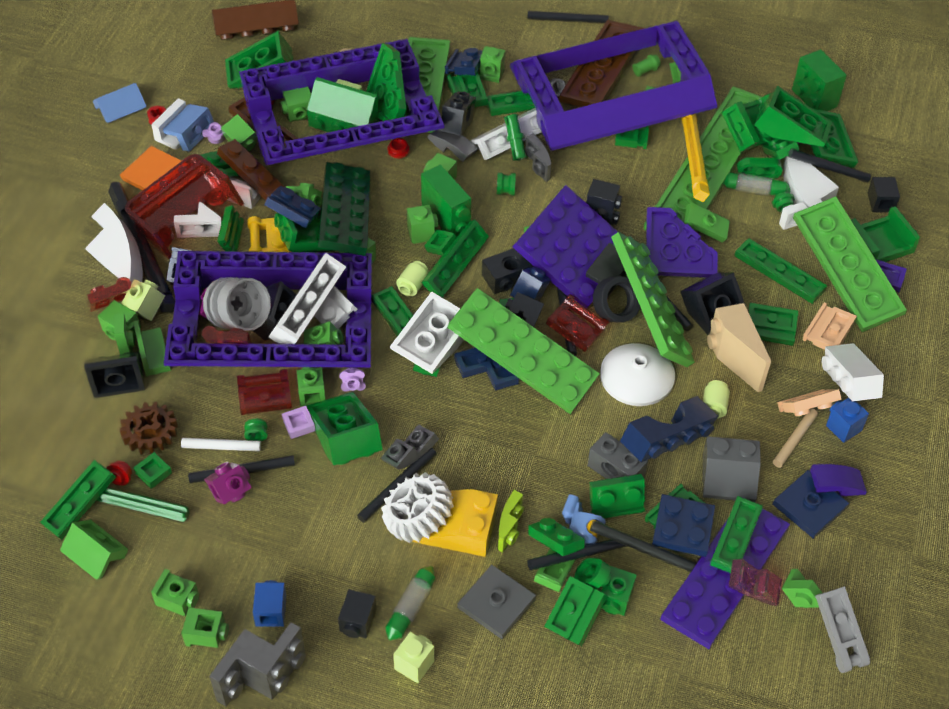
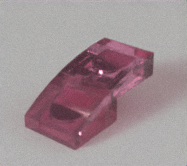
M733 559L729 586L755 600L778 606L782 579L768 569H756L743 559Z

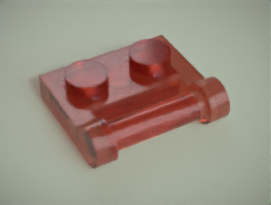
M121 277L113 286L105 288L104 285L91 289V293L87 294V305L90 312L108 306L113 300L117 302L123 301L126 293L131 289V281L127 277Z
M569 294L564 302L549 316L545 324L586 352L610 322L605 318L601 319L578 303L576 297ZM569 308L594 325L595 329L569 311Z
M207 326L202 330V336L208 343L252 344L249 333L243 329L233 328L230 331H217L215 327Z
M287 369L280 370V373L245 377V375L237 376L241 415L292 408Z

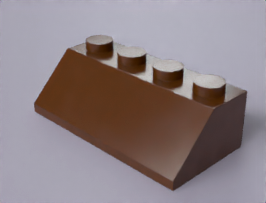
M295 0L212 10L216 37H221V40L233 39V35L241 34L242 37L254 36L253 32L262 31V34H272L274 29L281 28L283 32L293 31L299 25Z

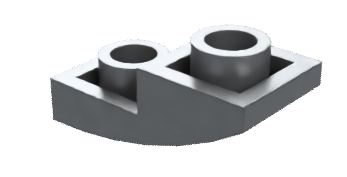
M440 129L435 130L427 137L442 152L450 149L462 162L472 156L478 149L475 144L464 136L440 131Z
M532 133L526 137L525 153L530 159H533L532 169L535 174L547 182L550 180L551 160L543 143Z
M418 424L404 442L397 438L381 459L396 469L401 470L427 453L439 438L434 432Z

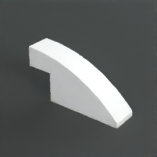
M788 156L785 157L783 177L784 181L790 186V193L794 195V204L804 202L807 207H811L837 195L839 187L814 166Z
M104 203L91 216L103 230L85 249L130 288L134 279L140 282L143 280L142 261L138 245L126 224Z

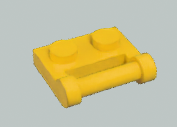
M257 216L248 218L247 227L250 229L251 242L249 252H291L288 251L285 242L281 240V234L279 229L275 227L274 218L260 219ZM259 230H266L267 248L260 247Z

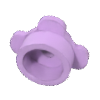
M217 122L211 123L208 129L202 131L203 137H207L208 141L213 144H218L225 140L221 130L222 126Z
M354 367L340 373V379H342L341 389L345 392L364 390L366 384L363 382L364 371Z

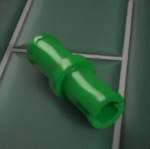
M518 114L505 116L504 120L508 133L506 139L507 142H510L513 161L526 159L527 155L523 144L524 134L520 130Z

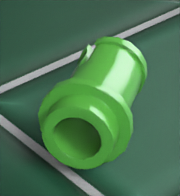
M650 54L647 56V59L633 64L632 68L634 74L640 77L651 70H657L661 63L657 55Z

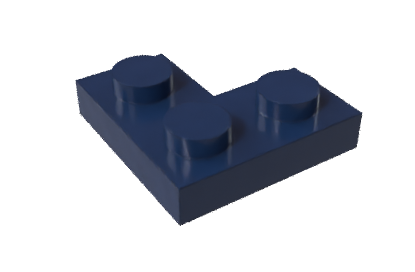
M477 348L454 354V360L462 378L487 372L495 391L519 384L518 377Z

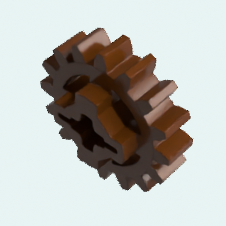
M144 402L142 408L135 405L133 406L134 412L126 411L127 419L120 420L122 427L119 428L124 445H129L132 452L138 448L141 455L144 454L145 450H149L152 454L155 448L163 451V444L171 445V437L177 436L176 428H178L174 412L172 410L168 411L167 405L159 408L157 402H154L152 406H148L147 402Z

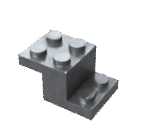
M290 623L275 645L244 629L209 676L217 702L227 707L232 699L235 700L240 695L243 683L271 700L277 692L281 693L286 688L292 671L302 665L306 656L301 628Z

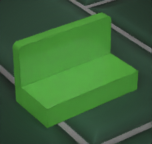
M138 320L133 321L146 377L171 371L170 366H164L166 347L161 327L141 332Z
M92 520L72 523L60 550L93 578L98 580L102 579L110 561L125 558L128 548Z

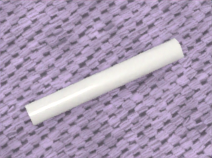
M182 438L181 447L260 451L261 441Z

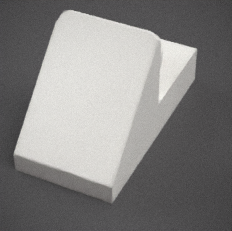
M199 202L198 215H174L177 238L219 236L222 219L202 202Z

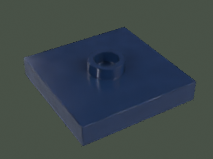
M807 470L776 497L772 505L814 539L848 508L849 502L835 491L816 492L811 472Z

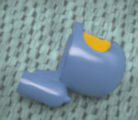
M568 495L562 511V515L566 520L565 523L570 526L569 529L585 539L584 546L596 543L598 534L590 531L593 521H597L605 525V519L595 514L583 512L582 503L579 502V498L575 495Z

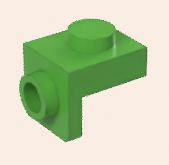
M792 569L782 587L784 593L795 607L819 608L815 595L821 594L822 591L814 580H806L798 569Z

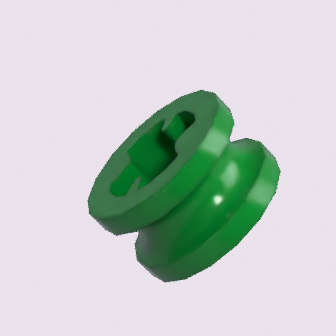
M250 419L245 422L244 437L246 440L264 441L267 439L268 425L266 421Z

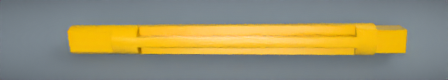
M692 114L681 118L692 179L693 197L704 202L710 195L706 179L697 114Z

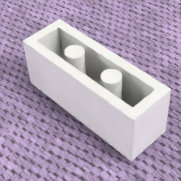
M854 343L825 347L822 367L852 401L882 398L884 374Z

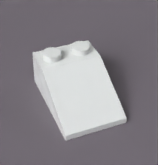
M431 292L391 344L390 349L433 374L464 341L463 338L447 328L449 322L460 308Z

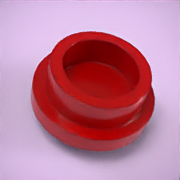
M395 138L390 141L387 151L393 158H404L409 154L410 148L404 139Z
M118 460L106 467L107 470L116 476L112 481L113 484L125 486L130 482L132 469L127 463Z

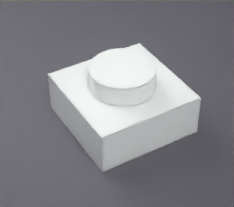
M804 202L788 205L783 208L779 221L783 230L797 226L793 216L794 213L808 208Z

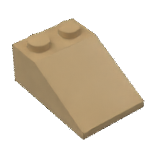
M745 304L716 308L714 318L711 320L710 335L707 336L709 348L713 349L717 359L754 390L761 392L769 371L771 359Z

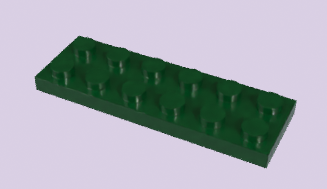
M326 162L318 239L319 248L366 256L371 170H366L362 167L346 166L338 162Z

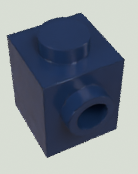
M529 267L522 270L510 295L515 298L516 293L519 292L540 302L551 279L545 275L546 273L542 269Z

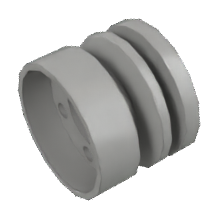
M219 278L209 285L203 298V308L207 319L214 326L222 329L255 330L263 325L271 309L267 288L260 281L253 278Z

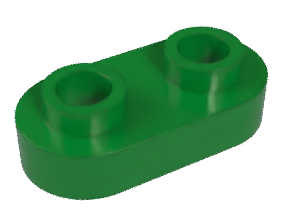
M747 157L740 160L737 164L738 176L745 180H772L778 178L783 171L780 160L776 158Z
M586 558L576 569L574 578L594 589L605 587L612 577L610 572L611 566L601 559Z

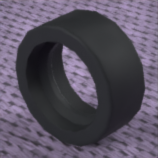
M615 276L603 279L593 293L595 311L600 318L607 322H626L638 314L640 305L628 277ZM615 285L621 286L627 296V305L620 314L613 313L607 302L608 292Z

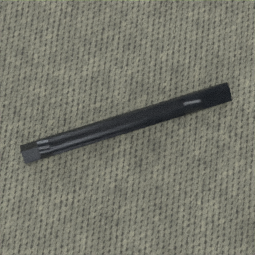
M113 182L110 184L108 193L119 218L129 228L138 245L143 272L147 280L158 285L157 290L165 295L159 308L162 313L173 312L175 300L122 184L120 182Z

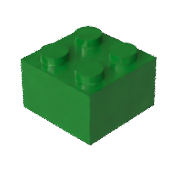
M820 49L800 57L792 90L810 108L829 111L838 107L847 75Z

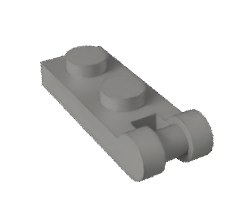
M840 587L815 595L836 655V665L839 671L846 673L851 671L854 666L864 667L869 665L870 658L846 588ZM852 646L854 653L849 656L846 648Z

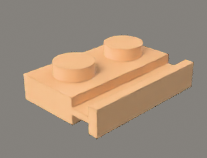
M824 302L805 331L803 341H812L813 345L824 350L826 346L841 345L854 325L857 316L837 307H828L827 303Z
M821 389L777 402L779 412L784 411L794 413L795 416L809 414L810 408L825 409L832 407V402L841 400L839 389Z

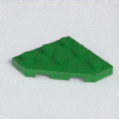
M386 43L381 45L366 92L377 95L378 117L382 121L405 117L406 112L400 52Z

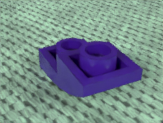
M812 464L810 472L816 492L838 491L840 496L866 495L867 491L860 470L843 465Z

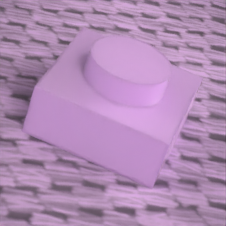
M306 406L282 413L283 422L291 439L315 431L314 422Z

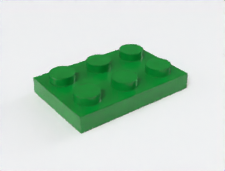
M813 109L833 122L826 144L823 147L811 145L814 156L854 168L858 160L841 114Z

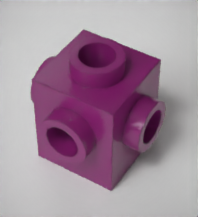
M229 462L220 464L214 469L215 473L204 479L216 502L224 505L229 501L236 502L246 495L245 492L252 488L248 482L250 475L246 468L235 463L229 464Z

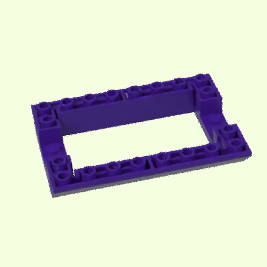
M678 21L517 60L510 64V68L522 93H529L535 105L537 124L550 151L717 108L711 75ZM658 43L662 56L664 58L672 57L681 71L680 82L564 111L545 73L648 48Z
M408 39L388 42L386 44H390L400 52L405 102L409 116L285 141L286 148L281 128L277 126L272 111L271 101L282 99L284 91L308 87L310 93H312L317 77L332 82H337L340 79L354 84L370 81L382 44L239 71L246 105L265 165L443 129L444 123L432 95L426 96L420 82L419 65Z
M178 251L173 286L175 307L173 323L168 325L164 366L371 368L372 253H366V256L351 253H327L346 266L334 286L338 290H347V299L358 309L356 312L353 310L348 315L350 318L346 324V345L197 343L203 288L209 287L213 281L222 277L253 278L260 281L265 287L281 281L289 289L300 290L325 253Z

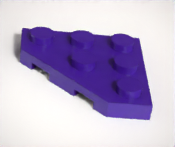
M647 207L646 246L650 251L649 257L651 262L658 269L659 273L657 276L708 278L718 273V253L711 246L706 245L700 239L701 236L688 224L683 223L677 217V213L674 210L663 207Z

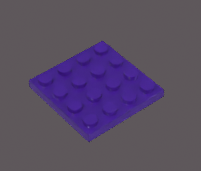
M565 185L512 247L534 267L542 269L546 273L545 275L551 279L550 281L584 311L592 303L593 293L598 285L597 282L585 275L586 271L609 243L614 245L611 237L618 231Z

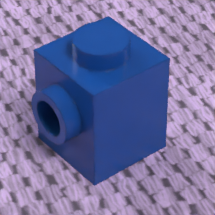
M850 398L843 402L839 400L830 408L831 413L826 426L845 443L863 430L869 413L857 401H852Z
M268 580L264 583L255 584L253 617L256 627H284L287 597L284 583Z

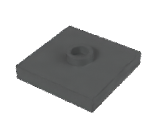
M491 564L457 603V608L500 639H503L536 600V595Z

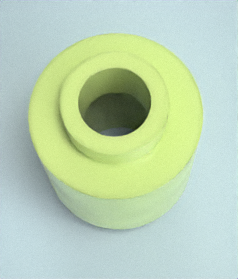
M420 261L408 264L396 281L398 290L406 296L416 295L423 286L421 282L429 273L428 267Z
M713 380L704 389L703 402L718 415V418L724 417L727 414L730 395L728 385L723 381Z

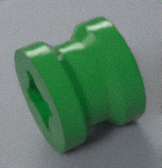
M498 172L497 195L508 193L510 196H515L516 173L504 175L502 172Z

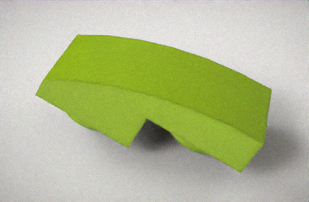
M513 490L509 496L500 519L498 550L502 553L508 545L512 546L519 536V531H517L518 520L523 514L524 506H522L523 494L516 490Z

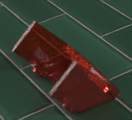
M193 154L186 157L129 200L125 205V211L152 245L170 260L172 254L167 247L174 239V233L171 230L174 227V215H190L198 208L199 202L203 204L207 202L212 206L222 205L228 198H231L240 206L244 202L226 174L201 155Z

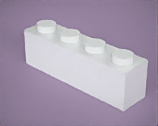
M325 253L269 335V338L278 344H295L346 266Z

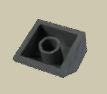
M707 436L703 450V498L736 501L737 496L756 502L761 463L760 441Z

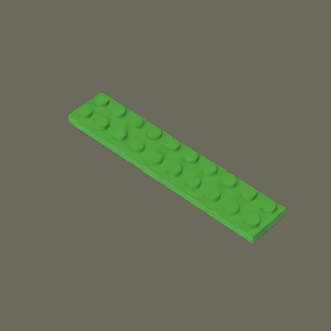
M733 86L702 133L700 142L710 192L706 200L701 202L693 197L692 179L687 157L655 207L671 208L677 213V217L683 223L686 207L690 202L707 210L710 208L723 187L727 174L732 172L743 152L739 151L722 112L737 102L742 101L745 104L762 98L761 96ZM646 221L643 230H646Z

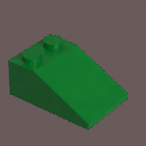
M279 31L225 59L227 85L230 89L242 88L239 71L294 61L292 48Z
M777 86L762 104L754 126L761 133L767 134L772 138L823 147L826 144L833 122Z
M354 392L306 406L314 422L315 432L323 450L333 466L337 464L343 465L350 460L368 457L375 452L383 450L378 422Z

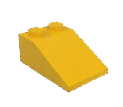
M473 489L450 491L454 507L450 509L451 516L445 518L446 525H440L438 533L432 532L429 539L422 537L420 542L412 541L486 557L497 514L498 494Z

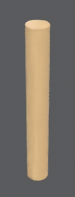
M810 408V413L805 414L773 460V464L776 467L781 468L813 423L818 415L815 409Z

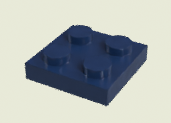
M662 494L652 545L706 557L715 505Z

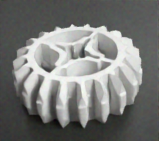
M426 472L422 475L415 473L412 479L406 477L405 482L402 484L397 483L398 487L395 490H389L391 496L384 499L386 505L381 509L383 511L382 518L387 529L401 541L405 540L408 543L413 540L420 542L422 537L429 539L432 532L438 533V527L446 525L445 518L451 516L450 509L454 507L452 503L453 497L446 483L434 474L428 475Z

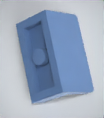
M136 83L93 100L95 108H100L106 123L146 107Z
M188 104L163 128L164 134L177 136L182 150L190 152L204 138L202 131L208 129L214 120L208 107Z

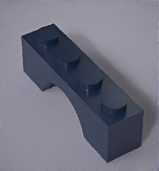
M695 396L680 403L671 419L672 424L659 422L649 416L629 422L620 442L640 462L650 458L656 459L662 453L672 452L681 445H689L695 439L709 436L714 430L713 425L718 415L698 396Z

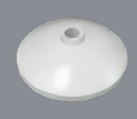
M631 343L616 347L605 356L601 364L600 378L605 390L616 400L632 406H648L660 402L669 395L675 382V370L671 361L662 357L658 349L645 344Z

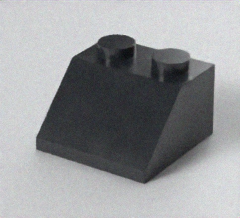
M718 272L680 291L688 314L707 335H710L711 320L714 318L716 308L744 303L734 272Z
M139 352L107 357L102 356L88 359L84 363V369L94 398L145 391L144 370Z

